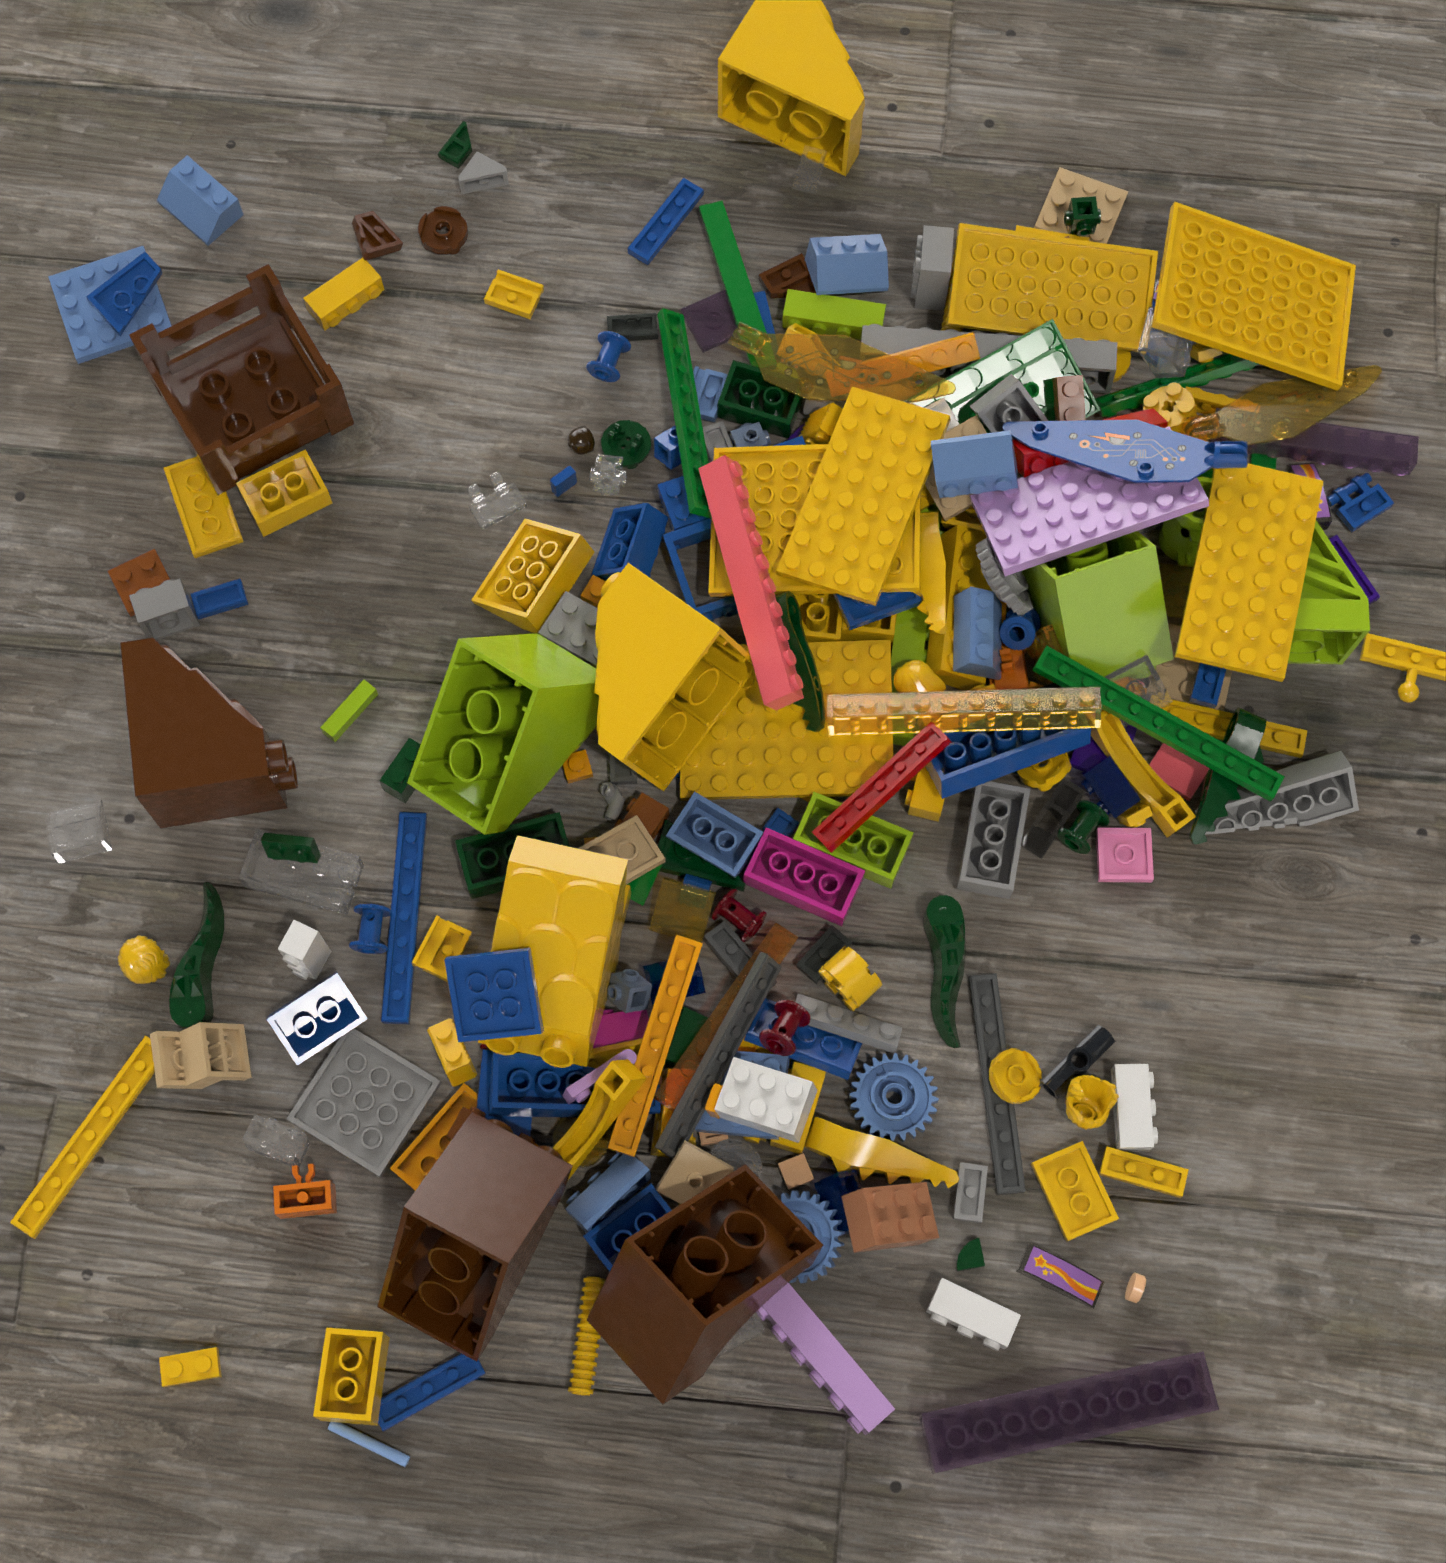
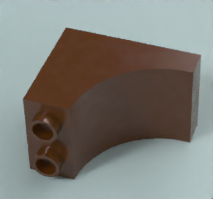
M744 1164L627 1238L590 1311L587 1321L663 1405L703 1377L716 1356L750 1317L781 1288L814 1263L823 1244L756 1174Z

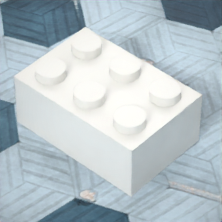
M733 1057L714 1110L722 1119L799 1143L817 1093V1088L812 1081Z

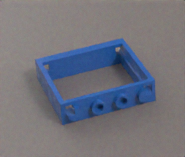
M711 519L663 534L686 604L712 622L714 619L722 616L731 617L736 615L738 610L734 596L696 608L676 551L711 539Z

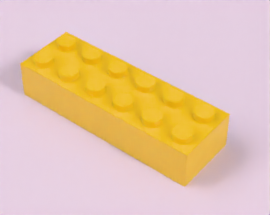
M956 525L941 534L946 562V634H939L930 630L926 664L941 678L945 685L970 692L975 686L986 684V678L953 671L954 596L969 587L992 591L982 573L981 561L977 557L978 553L975 550L977 549L976 545L987 538L986 534Z

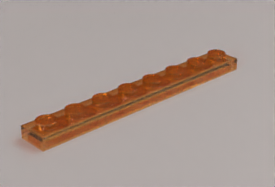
M778 923L774 924L655 1093V1100L674 1112L759 953L768 954L780 965L798 940L796 935Z

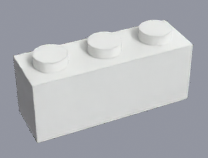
M293 920L278 947L279 952L283 956L282 960L288 963L287 967L293 970L292 973L304 980H307L308 977L316 980L332 952L319 931L296 920Z
M1115 1064L1111 1068V1083L1115 1084L1116 1093L1119 1095L1117 1103L1113 1106L1116 1149L1125 1152H1149L1154 1148V1144L1158 1142L1157 1127H1153L1152 1116L1156 1115V1103L1154 1099H1151L1150 1088L1154 1087L1153 1072H1149L1148 1064Z
M941 1278L926 1311L931 1314L930 1319L943 1326H946L948 1322L958 1327L956 1332L971 1339L975 1335L984 1340L983 1345L999 1351V1348L1006 1349L1021 1317L1020 1314L944 1278Z

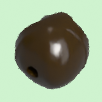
M580 426L572 430L568 436L569 448L579 455L592 452L595 446L592 432L586 426Z

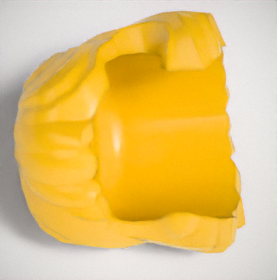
M921 660L906 662L894 674V686L896 691L901 693L902 710L905 712H912L927 705L946 690V685L941 678L933 672L928 664Z
M138 935L135 938L126 940L119 951L118 962L121 971L126 978L135 984H147L164 978L166 969L170 966L168 955L164 953V950L160 949L156 941L148 939L146 936Z
M1082 1075L1072 1079L1065 1101L1068 1119L1079 1128L1086 1130L1102 1126L1109 1116L1110 1109L1117 1103L1119 1098L1115 1090V1084H1110L1107 1080H1101L1093 1075Z

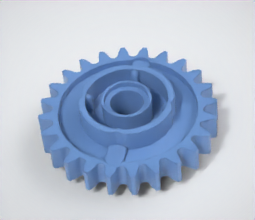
M894 1053L891 1060L888 1059L886 1054H883L881 1062L873 1057L871 1067L864 1063L862 1068L865 1073L856 1072L855 1076L859 1082L851 1083V1087L856 1092L849 1094V1098L856 1100V1102L850 1105V1109L858 1110L854 1115V1120H863L860 1128L870 1127V1135H874L877 1132L879 1137L889 1136V1140L893 1142L895 1137L898 1136L902 1143L905 1142L906 1134L914 1139L916 1137V1129L923 1133L925 1131L923 1122L927 1124L932 1122L928 1114H936L937 1109L931 1106V1104L938 1103L939 1098L932 1096L938 1088L929 1085L934 1077L924 1076L927 1067L918 1069V1060L910 1064L908 1062V1055H905L903 1060H899L897 1053ZM889 1092H896L900 1095L901 1102L891 1104L888 1102L886 1095Z
M798 1190L792 1191L791 1197L788 1193H782L781 1201L823 1244L814 1263L792 1279L790 1283L796 1282L797 1278L800 1283H806L808 1277L811 1281L818 1280L817 1272L821 1276L827 1275L826 1267L833 1268L836 1266L832 1258L841 1257L836 1248L844 1246V1243L839 1241L838 1237L845 1234V1232L837 1229L842 1220L833 1219L837 1210L827 1209L829 1201L819 1203V1194L813 1195L810 1199L809 1191H803L801 1196Z

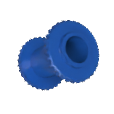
M603 331L599 333L597 338L602 345L596 361H589L586 368L593 377L599 380L615 382L620 378L619 371L615 369L620 354L630 351L631 344L624 336L618 333Z
M1032 608V610L1024 615L1018 616L1016 612L1014 613L1012 609H1009L1006 614V620H1004L999 629L1001 641H1003L1005 646L1019 651L1032 645L1041 625L1038 611Z
M377 904L356 905L354 912L361 915L358 941L350 942L349 947L354 951L365 954L385 953L388 947L380 943L383 917H389L392 911L385 906Z

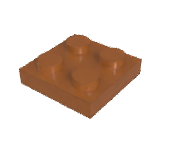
M155 549L108 570L130 617L134 616L135 612L129 595L135 594L142 588H153L161 585L166 580H170Z

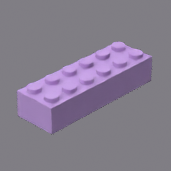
M789 1283L773 1295L756 1312L762 1321L767 1318L773 1325L771 1331L781 1343L786 1340L792 1347L790 1354L800 1366L804 1363L811 1370L809 1377L817 1387L821 1388L824 1386L830 1393L828 1400L838 1411L843 1408L850 1418L846 1421L857 1434L862 1431L867 1435L895 1410Z

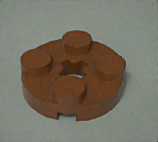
M440 206L434 208V211L428 215L425 213L422 216L418 225V233L424 249L435 254L454 255L465 244L468 237V227L466 220H464L458 210L452 207ZM447 227L448 232L446 234L437 232V230Z

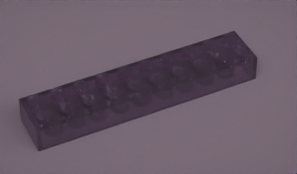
M1204 1351L926 1412L920 1414L919 1419L932 1474L1209 1413L1219 1410Z

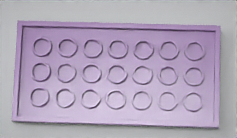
M1070 461L1044 469L1025 478H1018V488L970 495L971 503L1004 576L1209 506V499L1197 477L1190 482L1134 483Z

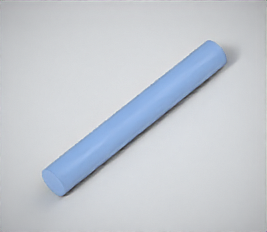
M330 1422L328 1426L329 1431L403 1467H406L410 1460V1456L343 1423Z

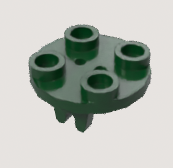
M632 420L617 421L611 424L603 433L601 438L602 454L613 465L634 469L648 457L651 450V437L647 429L638 422Z

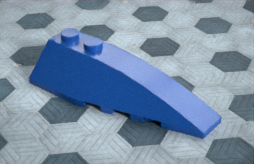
M493 1052L489 1088V1116L579 1117L586 1104H578L576 1100L568 1104L562 1095L567 1087L596 1068L575 1064L566 1068H558L547 1064L541 1057L526 1053L500 1055ZM660 1084L657 1085L648 1114L661 1112Z

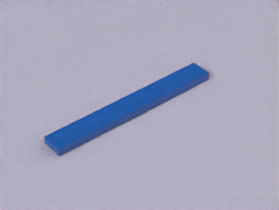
M399 813L391 904L392 914L390 915L381 1022L384 1024L410 1025L415 968L412 965V961L416 955L427 825L426 813Z

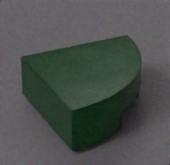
M980 1238L971 1240L961 1249L956 1261L957 1272L985 1267Z

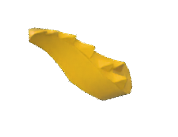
M938 511L921 512L920 592L914 593L922 598V602L917 609L928 615L924 622L931 625L928 628L929 630L939 634H946V562L938 526Z
M818 1117L814 1118L804 1146L810 1151L832 1160L841 1176H845L853 1170H859L861 1179L865 1180L874 1172L885 1174L888 1184H892L902 1176L909 1177L911 1183L931 1180L934 1187L945 1181L947 1188L952 1187L960 1180L955 1170L921 1156L891 1140L846 1129Z

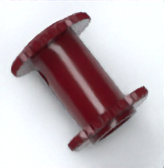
M732 889L719 901L712 914V919L716 920L722 915L744 932L741 941L745 943L759 931L767 913L763 911L758 916L735 899L737 890Z
M780 1000L774 1007L775 1013L779 1017L772 1029L761 1031L759 1039L761 1044L770 1052L782 1056H790L796 1051L792 1038L797 1028L807 1026L810 1023L811 1017L802 1005L791 1000Z

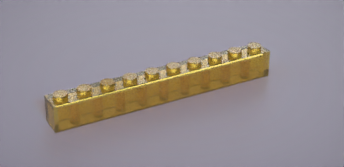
M1100 687L827 695L829 735L919 733L931 721L942 732L1100 728Z

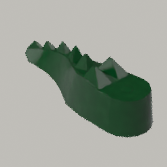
M787 591L775 597L783 611L781 618L790 636L788 640L789 647L796 657L795 668L803 682L802 692L804 698L793 704L805 709L802 719L810 721L806 729L819 732L825 727V705L820 678L802 626L799 604L794 594Z
M1238 707L1230 719L1223 743L1263 763L1264 758L1260 749V742L1266 728V719ZM1210 768L1205 775L1196 818L1189 834L1191 843L1195 845L1207 842L1205 833L1215 831L1213 822L1216 818L1228 816L1225 808L1227 802L1241 799L1236 789L1239 784Z
M209 882L203 883L204 907L200 928L194 942L176 968L170 989V1015L173 1021L183 1030L200 1022L211 1023L213 1019L212 971L224 934V910L216 888Z
M939 895L929 902L923 917V927L931 947L934 962L931 1011L934 1024L941 1038L949 1047L959 1048L961 1046L955 1023V1011L965 968V922L959 902L951 896Z

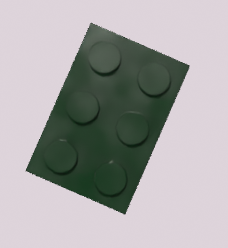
M733 360L717 403V417L742 425L760 422L762 430L789 438L804 398L805 381Z

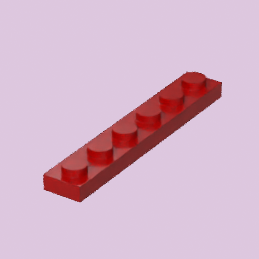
M931 721L816 827L812 833L832 853L951 743L950 739Z

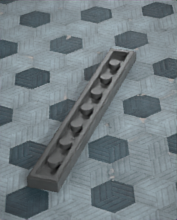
M759 953L655 1145L658 1150L670 1159L675 1157L684 1140L689 1141L705 1111L713 1084H719L782 968L766 953Z
M997 973L969 976L996 1192L997 1195L1025 1193L1014 1104L1000 1099L993 1091L989 1081V1068L992 1060L998 1053L1007 1050Z

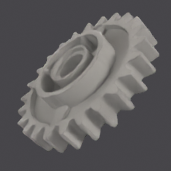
M988 538L979 542L976 545L977 549H975L978 553L977 557L981 561L982 573L994 594L1002 602H1005L1009 608L1011 607L1018 616H1022L1032 610V596L1027 591L1029 590L1028 583L1023 572L1019 571L1004 576Z

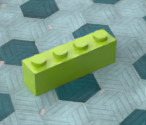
M788 289L783 311L782 327L788 328L797 323L818 335L827 334L841 339L853 338L861 340L863 325L878 324L883 327L886 304L830 295H817V293Z

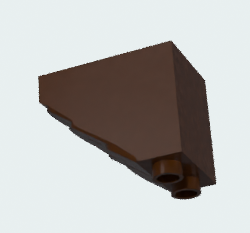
M154 638L120 643L135 797L160 828L288 808L286 790L297 789L298 778L294 759L287 756L283 739L271 741L264 727L237 700L228 699L197 667L190 669L167 645H160Z
M472 1112L403 1208L377 1307L477 1362L494 1336L548 1223L563 1196L573 1165L565 1162L562 1156L553 1148L548 1146L537 1147L514 1135L511 1128L502 1121L496 1119L486 1120Z

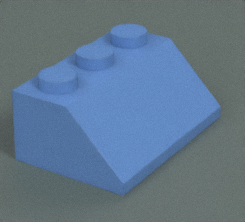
M188 155L169 171L157 198L161 206L207 246L244 215L238 198Z
M881 234L810 238L805 262L817 295L888 291V257Z
M1011 430L931 441L939 498H951L959 495L981 494L983 492L1006 491L1018 488L1017 462Z
M969 587L954 596V672L996 680L1001 679V656L999 650H1001L1002 641L999 629L1002 625V603L993 591Z
M694 792L666 837L736 878L749 864L764 832Z
M618 1152L609 1160L608 1164L610 1167L602 1174L598 1171L588 1180V1188L582 1193L577 1191L567 1200L566 1203L569 1206L565 1208L566 1212L586 1234L622 1207L651 1179L650 1170L636 1157Z

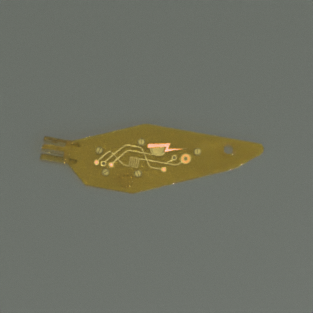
M739 322L738 328L733 332L734 337H730L728 341L729 345L755 356L765 381L807 400L846 401L852 387L903 402H919L951 395L956 390L953 382L846 335L766 334ZM917 380H923L919 384L915 383Z
M1372 365L1344 370L1343 384L1338 391L1299 377L1263 383L1215 413L1183 418L1182 428L1186 435L1200 440L1215 439L1222 436L1233 441H1246L1248 445L1294 438L1367 392L1382 373V368Z

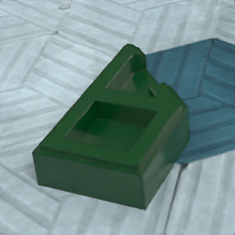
M462 121L438 152L440 159L458 169L472 153L467 123L465 121Z

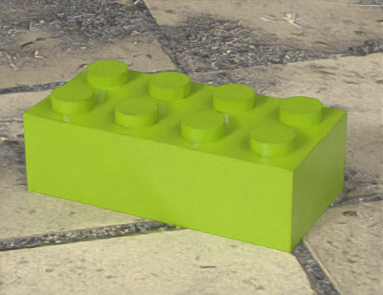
M813 792L793 839L865 870L864 878L891 889L911 844L914 832L871 816L831 853L816 838L812 831L842 803Z

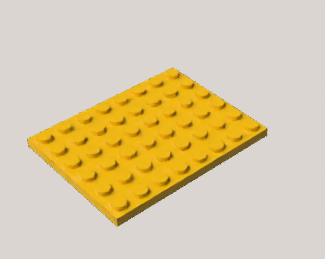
M1174 202L1170 208L1152 328L1338 391L1343 384L1356 265Z
M828 444L714 448V460L725 455L733 461H737L742 468L743 475L741 478L749 492V506L756 516L754 523L763 541L761 548L769 562L768 573L776 587L775 595L787 591L794 595L836 594L777 575L776 572ZM921 495L882 592H920ZM711 519L708 593L710 597L734 596L714 523Z
M891 640L808 642L815 659L825 705V727L819 732L806 729L810 721L802 719L805 713L803 707L793 703L778 710L765 706L754 671L680 769L681 801L689 800L694 792L708 800L812 797L813 792L826 797L851 796L893 757ZM739 644L749 653L747 644Z

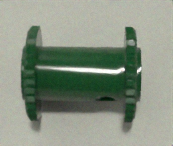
M1080 800L1076 804L1080 814L1070 829L1060 828L1057 836L1072 851L1079 854H1088L1091 849L1087 839L1098 825L1107 826L1110 819L1107 813L1095 803Z

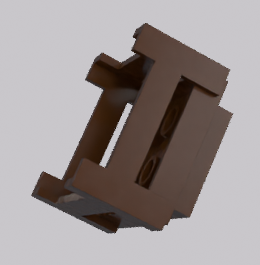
M269 264L246 275L249 284L248 288L159 333H157L156 328L151 323L129 334L151 381L160 396L162 395L218 495L237 486L236 483L240 481V478L328 432L334 435L354 425L341 382L330 364H326L285 297L281 284ZM257 306L260 315L172 360L169 359L168 351ZM292 328L296 333L297 337L299 338L300 342L302 343L303 347L305 348L306 352L308 353L309 357L311 358L312 362L316 366L317 370L319 371L320 375L322 376L323 380L325 381V385L319 377L318 373L316 372L315 368L313 367L312 363L310 362L309 358L307 357L306 353L304 352L303 348L299 344L295 335L293 334L291 330Z

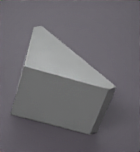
M479 152L474 154L458 176L461 194L509 185L506 167Z

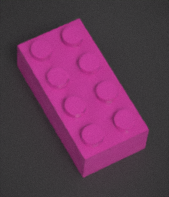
M766 827L744 873L743 882L750 887L842 927L862 884L865 870Z

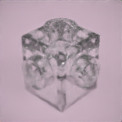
M598 454L595 467L590 469L589 481L594 483L593 492H600L603 496L619 494L621 486H626L627 471L623 470V457Z

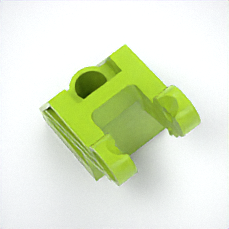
M1197 477L1208 497L1212 479ZM1206 507L1202 512L1193 511L1164 521L1159 532L1160 548L1165 555L1176 560L1178 565L1183 567L1184 572L1191 575ZM1316 521L1288 663L1342 665L1370 631L1369 600ZM1184 528L1188 529L1190 536L1184 537L1181 534V530Z

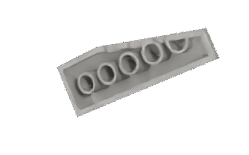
M1342 751L1278 770L1276 772L1285 777L1271 802L1239 786L1236 789L1241 799L1228 801L1225 805L1228 816L1216 818L1213 822L1215 831L1206 832L1205 835L1229 833L1242 828L1252 831L1259 830V827L1273 826L1274 829L1285 828V825L1289 824L1308 826L1358 811L1359 806L1352 766Z

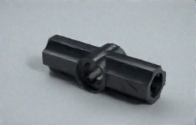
M1098 1024L1040 1082L1044 1089L1058 1100L1068 1090L1070 1081L1077 1076L1085 1074L1116 1042L1112 1034ZM1073 1056H1079L1084 1060L1085 1065L1083 1068L1073 1065L1071 1060Z

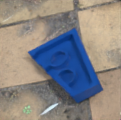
M143 252L87 295V300L121 336L162 275V270L146 252Z

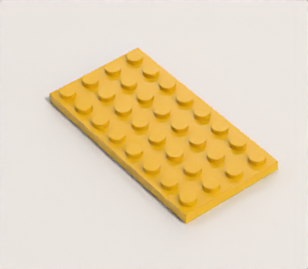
M959 223L946 325L1021 336L1053 319L1063 339L1082 338L1089 341L1104 339L1110 342H1118L1117 349L1145 353L1148 345L1158 251Z
M852 387L777 567V575L876 606L932 468L931 441L944 438L950 423V415Z
M1249 463L1246 468L1214 469L1208 496L1209 506L1206 507L1175 657L1283 682L1323 480Z

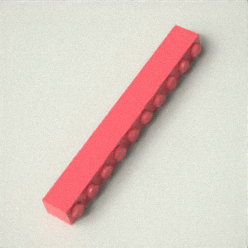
M724 455L698 469L762 700L765 706L778 710L804 698L802 692L803 682L795 668L796 657L789 647L788 640L790 636L782 622L781 616L783 611L780 604L776 601L774 594L776 587L768 573L769 562L762 552L761 545L763 541L755 527L756 516L749 506V492L741 478L743 475L742 468L737 461H733Z

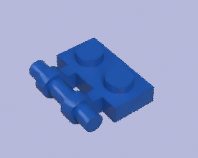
M1369 473L1355 476L1350 480L1349 484L1343 488H1336L1332 491V495L1326 498L1329 507L1336 503L1342 505L1336 514L1351 533L1390 509L1394 504L1379 483L1372 488L1367 485L1372 481ZM1358 492L1360 495L1352 500L1349 495Z

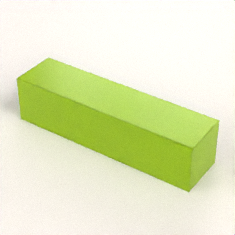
M363 679L320 727L323 734L336 742L377 697L378 692L376 688Z

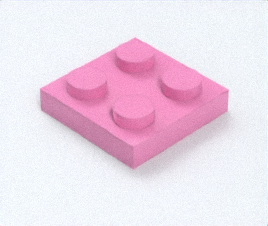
M1151 828L1096 829L1098 882H1153Z

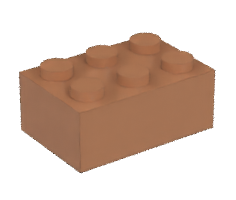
M927 1182L862 1188L842 1196L854 1253L915 1246L939 1238Z

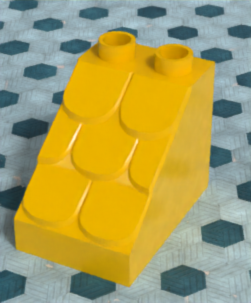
M755 0L718 58V117L846 177L859 155L865 97L860 82L848 64L850 56L834 31L831 16L822 0Z
M627 563L621 573H614L605 581L601 590L602 598L598 603L595 641L598 657L594 693L599 695L597 712L598 744L649 782L665 791L754 672V667L750 654L722 628L630 563Z
M517 835L508 860L491 952L531 948L544 1031L542 1034L478 1040V1043L486 1044L491 1051L500 1055H513L517 1052L539 1056L547 1064L558 1068H566L572 1064L588 1066L607 1002V989L611 973L616 972L619 960L628 866L627 859Z

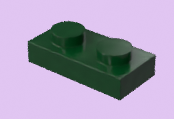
M264 832L260 840L267 857L274 860L318 863L321 857L315 839L312 837Z

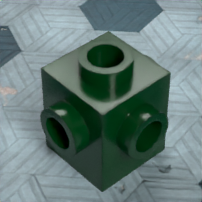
M1096 196L1071 198L1068 211H1064V224L1069 226V233L1082 237L1094 234L1097 224L1101 223V211L1097 208Z

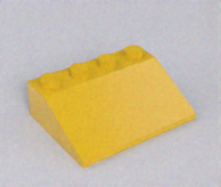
M524 519L471 601L521 629L538 633L565 591L569 592L595 552L579 533Z

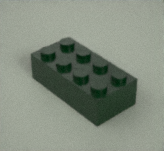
M560 812L510 825L503 832L487 835L481 833L455 840L471 899L503 891L508 860L517 835L569 847Z

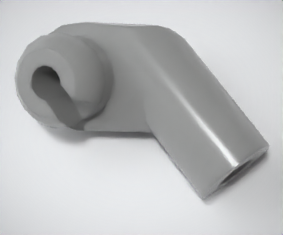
M605 782L600 788L601 794L609 805L604 818L616 823L624 804V797L615 784Z

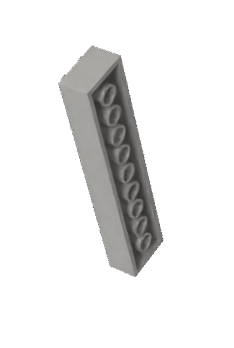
M878 324L863 325L860 360L866 361L972 332H958L954 329L941 331L932 330L927 327L912 329L905 326L882 327ZM972 331L975 334L980 359L1021 337L1006 333L986 334L980 331ZM1082 338L1064 339L1090 391L1093 393L1110 394L1116 372L1118 342H1110L1104 339L1098 341H1089ZM978 360L906 379L937 382L939 378L949 377Z

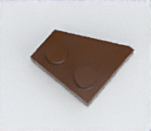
M374 211L354 216L352 225L365 261L401 250L403 242Z
M802 253L759 274V281L770 298H786L788 289L816 293Z

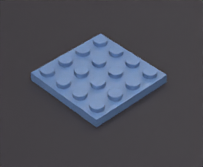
M144 246L48 276L78 364L134 346L129 334L153 323L157 333L172 326L157 282L121 336L87 300V295L143 252H146Z

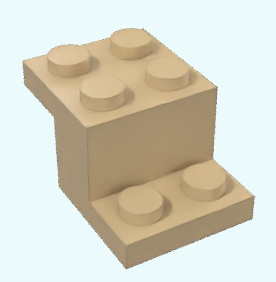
M200 1022L180 1032L155 1031L150 1034L157 1088L203 1089L222 1080L245 1081L252 1078L244 1024Z

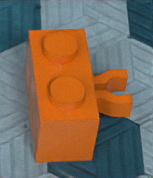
M1002 642L1001 650H999L1001 656V679L989 678L990 685L994 684L1001 701L1028 697L1030 690L1024 649L1014 650L1008 648Z
M308 1164L309 1171L305 1175L306 1183H303V1177L299 1175V1166L294 1165L292 1166V1174L296 1179V1184L273 1186L274 1213L280 1219L337 1213L335 1184L331 1180L312 1182L315 1176L314 1164Z

